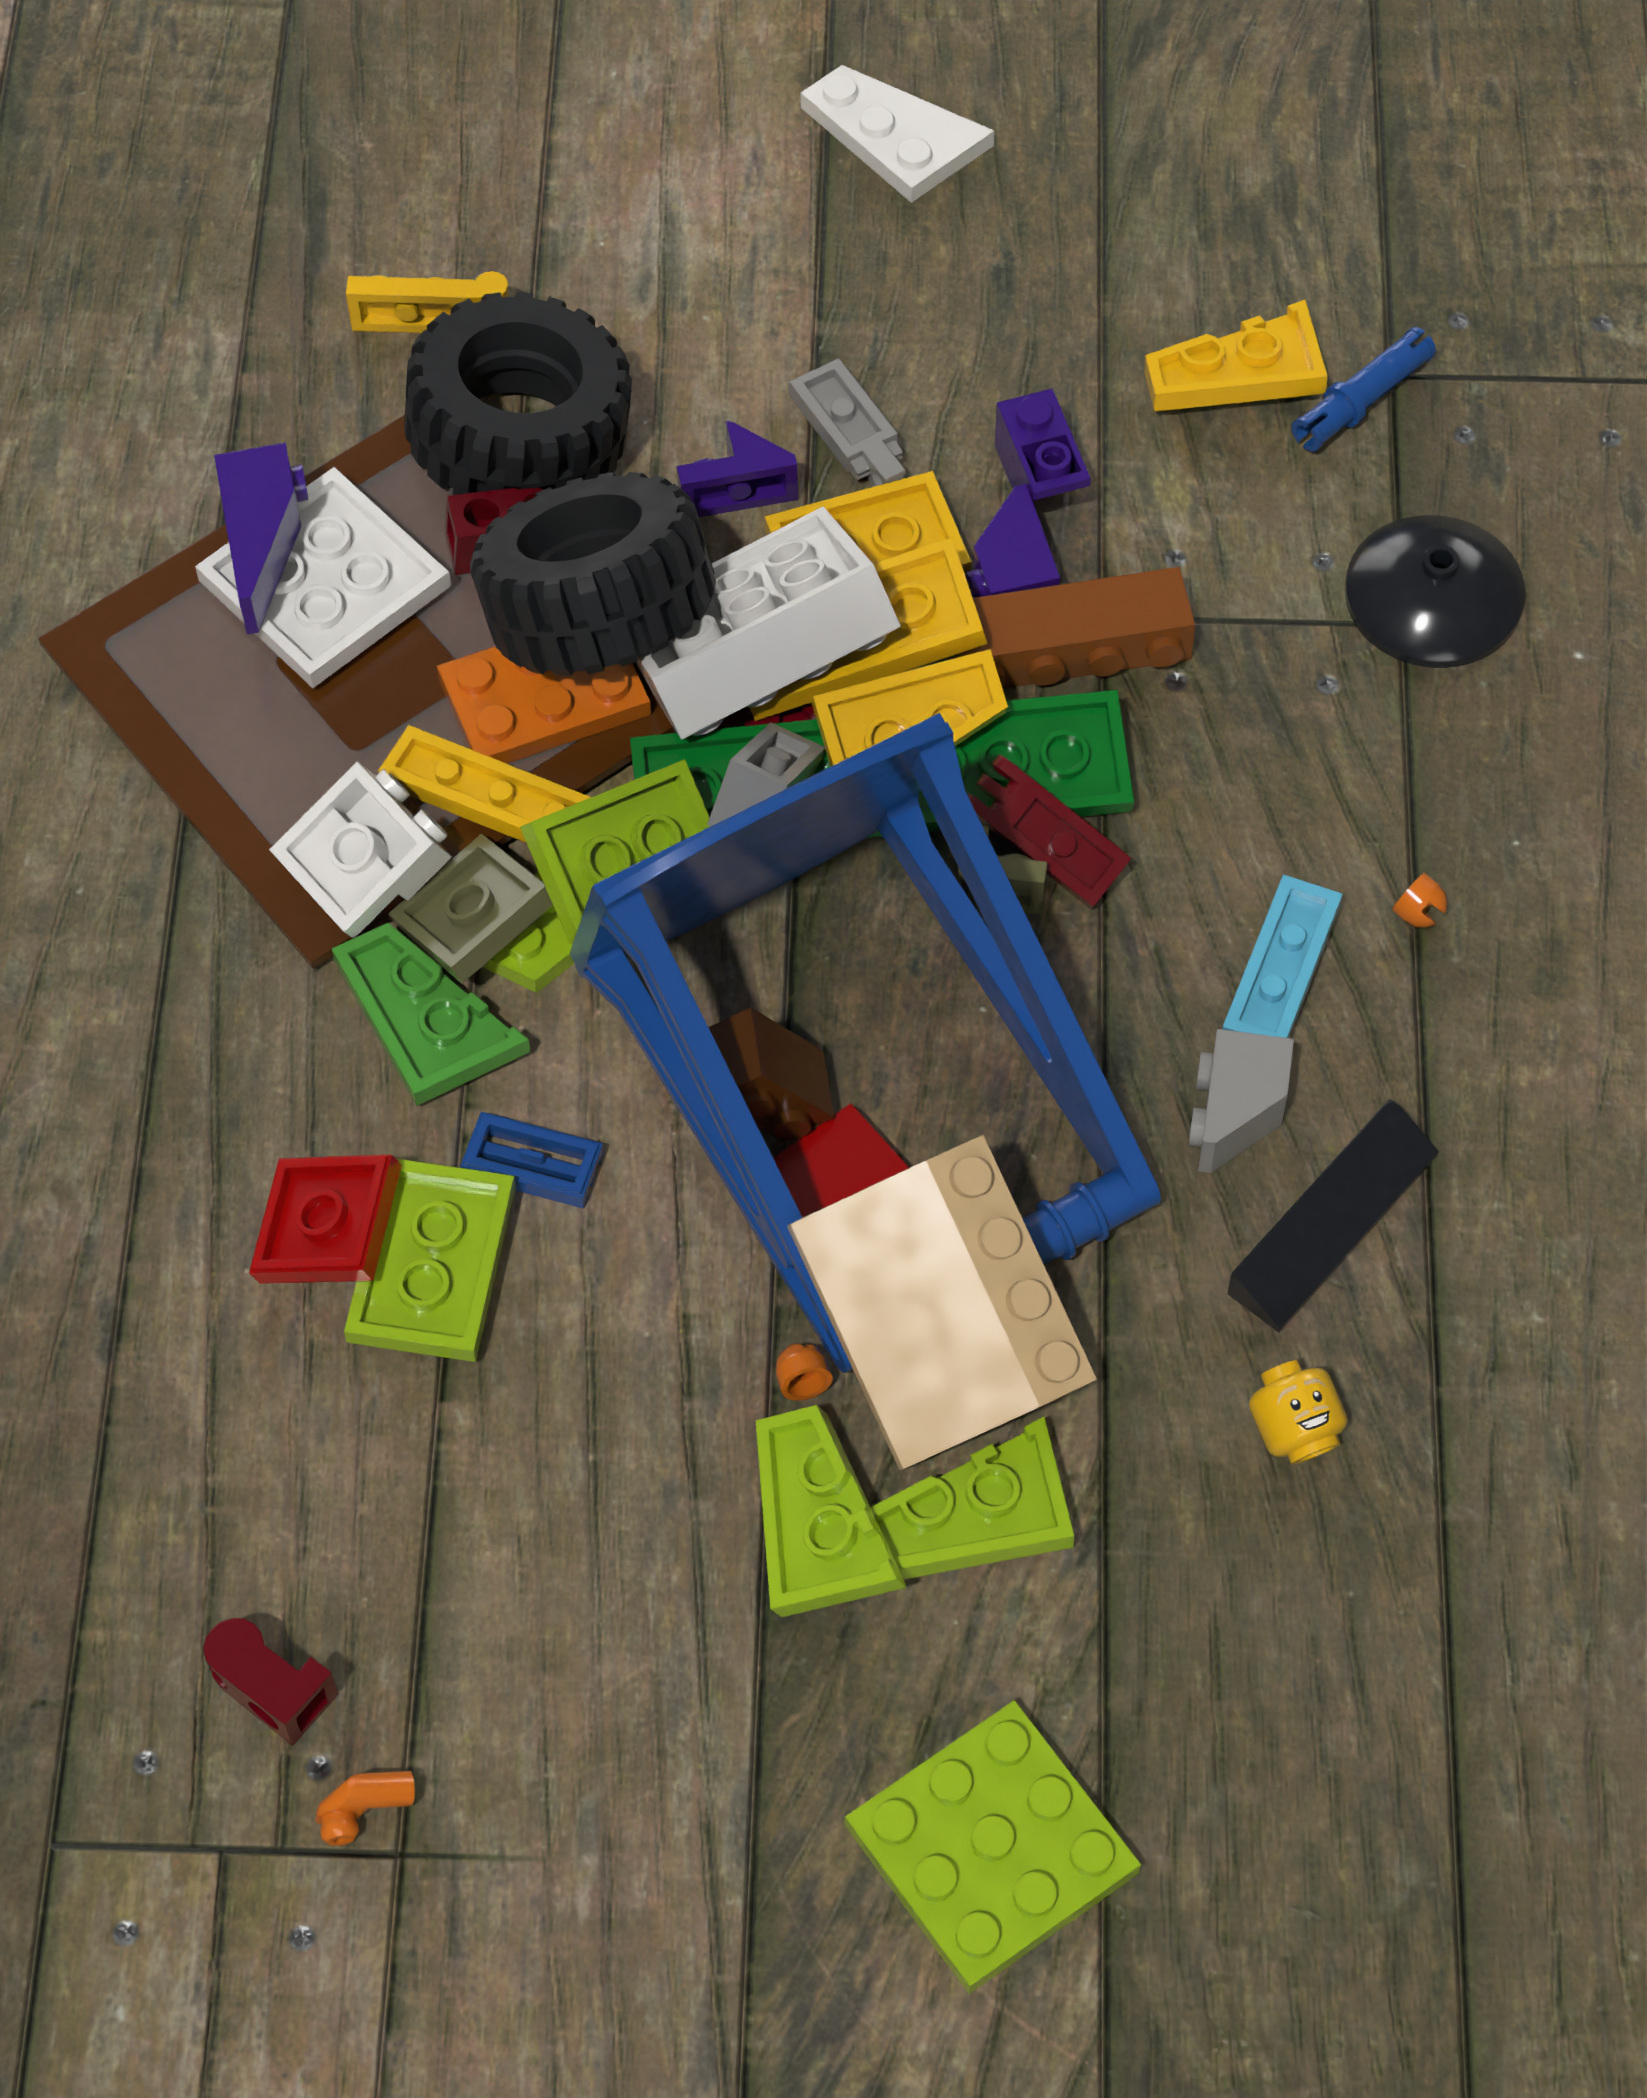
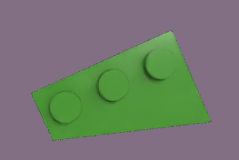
M390 923L381 925L332 948L335 964L416 1106L531 1052L528 1038L513 1026L510 1029L489 1012L486 1003L474 993L470 992L467 994L443 974L442 967Z

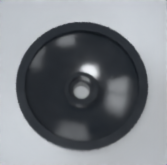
M1420 515L1390 522L1374 531L1359 545L1348 566L1345 580V600L1351 619L1358 630L1371 644L1382 652L1412 665L1430 668H1450L1479 661L1497 651L1508 641L1517 628L1525 602V584L1522 572L1514 556L1500 540L1488 531L1458 518ZM1434 566H1442L1446 569H1439Z

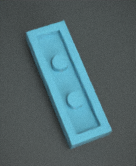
M1283 874L1222 1030L1283 1038L1290 1037L1338 914L1342 893Z

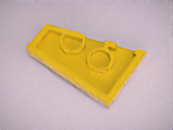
M1306 300L1288 305L1286 315L1266 322L1260 315L1242 321L1240 331L1220 338L1204 334L1145 355L1144 373L1154 412L1324 394L1327 390L1328 375Z
M991 649L815 695L812 698L813 710L830 767L938 713L941 714L945 723L948 722L952 729L954 745L956 746L1005 714L1008 708Z

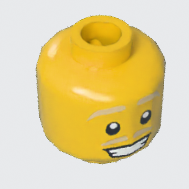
M1292 1360L1271 1368L1260 1375L1264 1387L1257 1390L1251 1396L1249 1410L1269 1454L1274 1457L1288 1456L1291 1465H1295L1340 1446L1341 1443L1337 1435L1345 1429L1348 1419L1327 1371L1321 1368L1301 1370L1298 1360Z

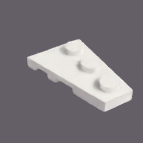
M844 65L839 66L801 92V109L911 203L994 146V130Z

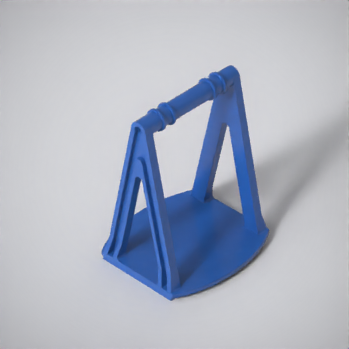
M940 713L594 884L569 953L579 975L585 978L620 1013L831 1359L843 1373L852 1370V1366L787 1228V1225L802 1219V1216L666 943L667 941L768 893L838 855L875 832L880 831L1104 1174L1085 1185L1080 1182L1071 1184L1068 1194L1051 1203L1047 1200L1039 1201L1036 1204V1211L1022 1218L1044 1266L1060 1257L1064 1260L1072 1259L1075 1257L1076 1248L1093 1239L1098 1242L1107 1240L1110 1230L1160 1204L1161 1201L1157 1183L967 796L954 745V733L948 722L945 723ZM920 791H922L985 922L931 841L919 806L918 794ZM628 958H631L637 965L654 1001L631 966Z

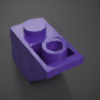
M1053 388L997 402L995 448L1012 489L1015 486L1027 484L1032 500H1038L1090 486V475Z

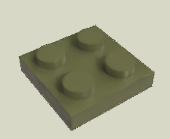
M481 833L440 868L409 901L404 899L388 915L404 935L460 983H463L477 970L484 967L492 957L522 931L530 927L553 904L543 882Z

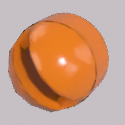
M1424 872L1400 897L1392 911L1413 927L1428 928L1437 923L1425 912L1433 905L1445 914L1448 901L1445 891Z
M795 1343L780 1352L776 1362V1377L781 1393L785 1398L794 1401L807 1400L822 1394L829 1388L833 1379L827 1359L818 1347L810 1344L803 1346L802 1344Z

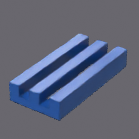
M481 1112L460 1168L512 1175L515 1178V1191L584 1209L588 1199L587 1191L589 1186H593L596 1178L597 1164H601L604 1148L603 1143ZM488 1135L580 1159L582 1163L581 1166L545 1157L543 1153L520 1148L518 1150L488 1142L486 1138Z

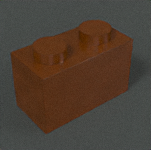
M751 1007L708 1027L759 1129L780 1141L794 1140L807 1135L811 1128L835 1118L823 1050Z

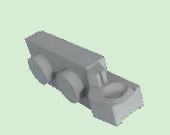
M840 359L831 361L788 382L790 398L845 470L851 472L856 480L867 476L871 486L875 487L904 479L903 475L906 472L899 463V460L903 459V452L898 445V433Z

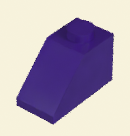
M1027 484L1018 485L1013 488L974 545L973 570L965 573L972 598L1060 585V576Z

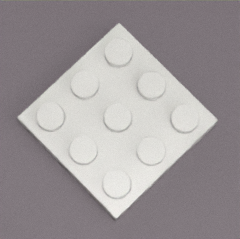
M335 467L306 486L309 500L297 502L302 526L259 633H255L312 688L451 587L449 571ZM228 542L196 565L195 568L198 580L244 623Z

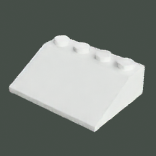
M823 506L712 563L716 580L715 591L701 620H694L691 630L681 638L674 637L669 640L668 647L654 654L648 652L638 656L636 664L667 719L682 740L690 735L698 736L711 732L722 723L723 718L744 707H757L767 703L776 696L779 689L800 678L810 679L823 674L831 667L833 661L855 650L864 651L879 645L886 638L887 633L901 627L873 563Z

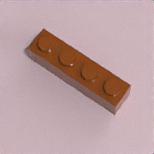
M1180 566L973 598L987 644L947 657V660L991 649L1003 689L1030 684L1045 686L1054 684L1062 679L1088 675L1109 676L1120 670L1146 666L1168 667L1179 661L1191 660L1195 621Z

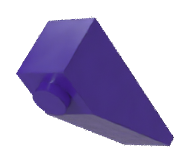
M286 442L214 455L238 599L247 635L259 633L302 526L297 502L309 500L303 466H290Z

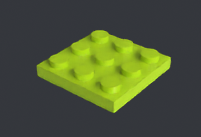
M1015 1700L844 1817L847 1830L969 1995L1137 1876L1141 1869L1140 1862Z

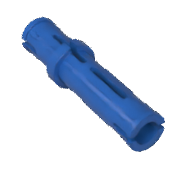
M1411 327L1404 336L1346 382H1335L1324 393L1321 402L1302 417H1298L1292 422L1291 429L1296 441L1299 443L1312 433L1313 437L1303 445V448L1310 452H1316L1323 446V443L1343 427H1354L1364 419L1363 417L1368 407L1423 363L1428 362L1435 356L1436 348L1432 338L1427 336L1416 346L1414 342L1425 331L1418 327Z

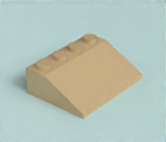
M984 1135L921 1162L787 1225L899 1470L912 1466L1097 1380Z

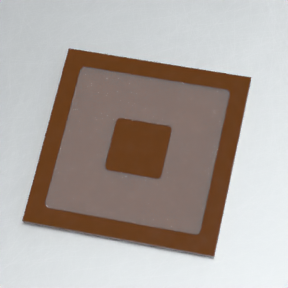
M405 415L306 474V486L335 467L449 571L451 587L314 688L307 684L255 633L247 635L244 623L198 580L195 566L229 542L226 524L38 638L41 647L312 969L333 956L332 948L353 938L342 931L269 849L356 762H359L373 774L377 775L379 768L408 725L468 748L439 681L437 666L495 646L471 573L459 575L454 573L445 536L447 496L453 495V489L448 486L443 490L427 476V469L423 470L415 461L410 452L411 444L405 437ZM633 662L634 668L650 700V716L508 764L583 793L632 761L630 737L670 734L676 731L664 714L636 662ZM411 796L402 803L414 816L421 809L424 810L448 834L440 843L452 856L447 862L481 833L498 847L512 839L508 835ZM398 894L356 937L375 929L389 920L390 916L388 913L401 903L404 898Z

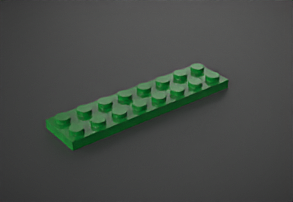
M1118 690L1007 700L1008 708L1005 714L955 746L966 793L979 798L988 807L993 803V800L976 786V783L983 774H986L1003 788L1008 784L1009 781L1000 776L991 766L996 757L1002 755L1079 817L1132 812L1134 798ZM816 719L773 723L824 746ZM768 724L714 729L709 733L698 736L690 735L682 740L677 733L630 737L634 780L685 759L710 817L730 760ZM826 750L813 775L830 767ZM920 791L918 801L928 832L941 831L922 791ZM877 831L867 838L883 836L880 831Z

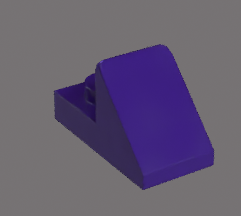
M731 421L725 422L728 457L719 459L706 458L694 463L677 466L678 487L691 497L692 503L695 504L698 518L798 500V471L795 455Z

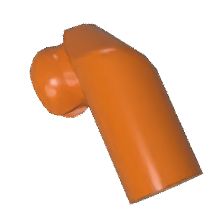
M412 1772L360 1773L350 1776L319 1803L315 1822L321 1825V1839L332 1846L349 1844L354 1841L359 1832L356 1819L368 1809L412 1806L415 1796Z

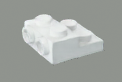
M356 762L269 849L342 931L352 938H355L398 894L409 901L452 857L440 844L448 836L444 829L424 810L421 809L414 816L402 804L410 796L402 784L384 768L375 775L359 762Z

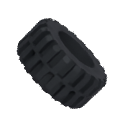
M497 292L484 294L481 301L473 303L470 298L462 301L451 308V315L442 312L427 325V330L418 335L411 348V357L407 363L404 419L405 437L411 444L410 452L417 464L423 470L427 469V476L443 490L448 486L451 487L453 495L510 488L547 489L550 487L553 490L567 485V481L583 478V480L597 478L598 474L614 473L617 469V461L623 456L626 444L632 392V378L629 375L630 365L626 355L619 346L617 347V340L603 325L595 327V319L590 314L580 308L575 312L567 309L564 301L550 296L547 301L534 299L533 293L516 292L515 297H502L501 293ZM497 393H524L542 398L556 407L541 412L516 413L492 407L479 399Z
M629 472L626 476L605 473L598 474L597 478L583 480V478L567 481L565 486L553 490L549 487L535 493V498L525 503L522 501L508 508L506 516L503 518L496 517L487 526L486 533L480 535L476 542L470 562V573L495 647L501 651L504 657L520 668L523 666L530 672L544 674L547 670L552 671L556 676H572L574 671L584 670L587 674L605 671L607 666L618 663L624 666L638 661V656L648 652L654 654L668 647L669 640L674 637L681 638L691 630L694 620H701L715 591V573L695 504L692 503L691 497L676 484H672L666 478L654 475L649 479L644 473Z

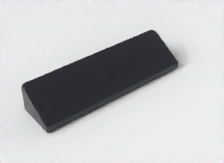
M1389 1099L1235 1268L1230 1276L1227 1294L1280 1333L1438 1156L1439 1151L1407 1113L1393 1100Z

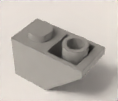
M1217 1029L1213 1053L1201 1051L1196 1090L1208 1091L1206 1109L1193 1108L1188 1145L1201 1147L1199 1172L1212 1173L1282 1126L1288 1094L1294 1039Z

